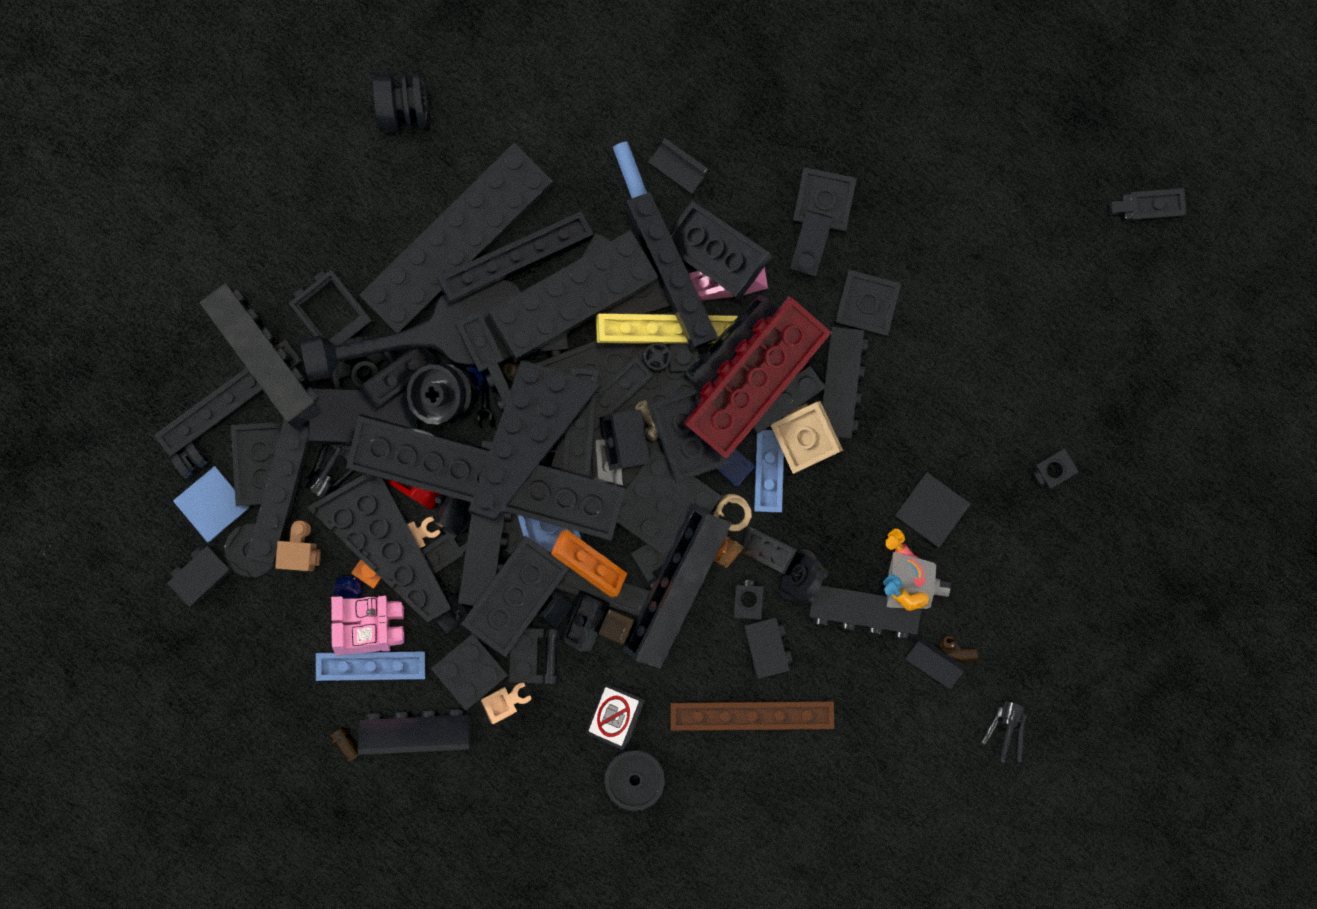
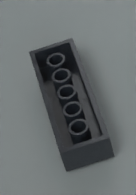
M630 230L489 310L488 317L514 362H517L591 320L596 315L605 312L654 284L658 276Z

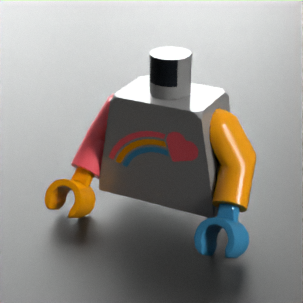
M894 529L888 533V539L886 540V547L888 549H896L893 552L889 575L883 581V584L886 586L887 607L905 608L908 611L928 609L931 607L934 595L949 596L951 581L937 579L936 565L933 562L922 560L915 556L906 544H902L905 541L903 532L899 529Z

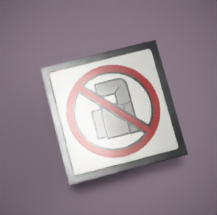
M604 683L585 734L626 751L645 700Z

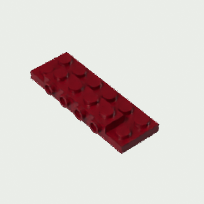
M792 297L787 298L772 318L768 317L766 320L761 318L754 325L752 330L755 334L749 341L744 339L738 344L735 349L737 355L731 362L727 360L719 367L717 373L720 376L715 382L709 381L700 391L702 397L699 402L701 403L684 422L688 428L725 459L730 456L832 333Z

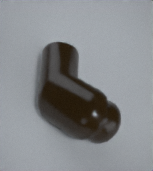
M948 635L942 639L940 643L941 650L958 662L978 661L977 648L962 649L953 636Z

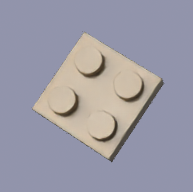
M821 401L784 417L771 425L793 474L843 451Z

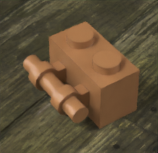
M305 521L294 522L291 527L290 542H277L276 569L315 571V566L320 565L321 550L316 549L317 544L305 543V537L311 533L309 523Z

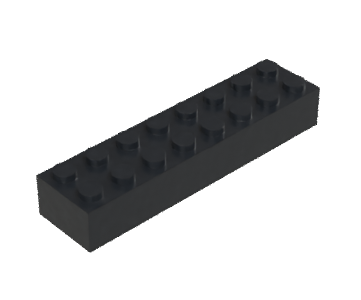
M513 143L359 296L396 333L408 329L443 295L436 281L437 277L480 258L553 186V181Z

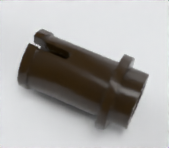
M342 726L330 735L332 739L331 744H336L349 763L359 756L358 747L349 736V730H345Z

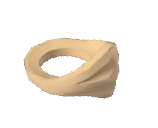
M736 494L721 496L714 506V512L724 517L721 510L728 502L741 505L745 512L744 519L739 524H731L729 530L740 531L748 526L752 516L751 509L746 500Z

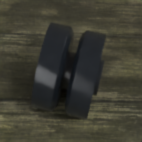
M455 363L431 364L419 368L412 375L407 386V400L411 411L423 422L428 424L450 423L464 419L473 410L477 401V387L473 376L463 366Z
M639 748L626 749V751L617 754L608 764L605 774V787L610 799L620 808L630 811L644 810L655 804L662 795L665 785L664 769L659 760L649 751ZM632 775L639 776L640 783L632 785L630 777Z

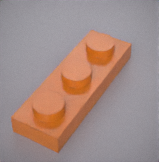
M563 530L560 532L551 555L611 598L618 596L627 573L570 531Z

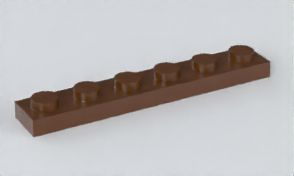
M834 701L670 703L671 731L834 729Z

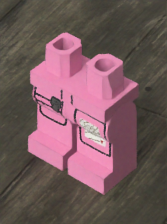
M378 596V598L365 597L362 599L331 597L333 622L332 648L335 655L367 653L380 650L382 652L390 651V646L404 643L403 626L390 627V620L404 619V606L402 602L388 601L386 596Z

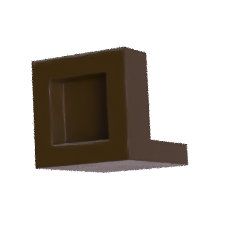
M609 609L599 634L624 645L634 619Z

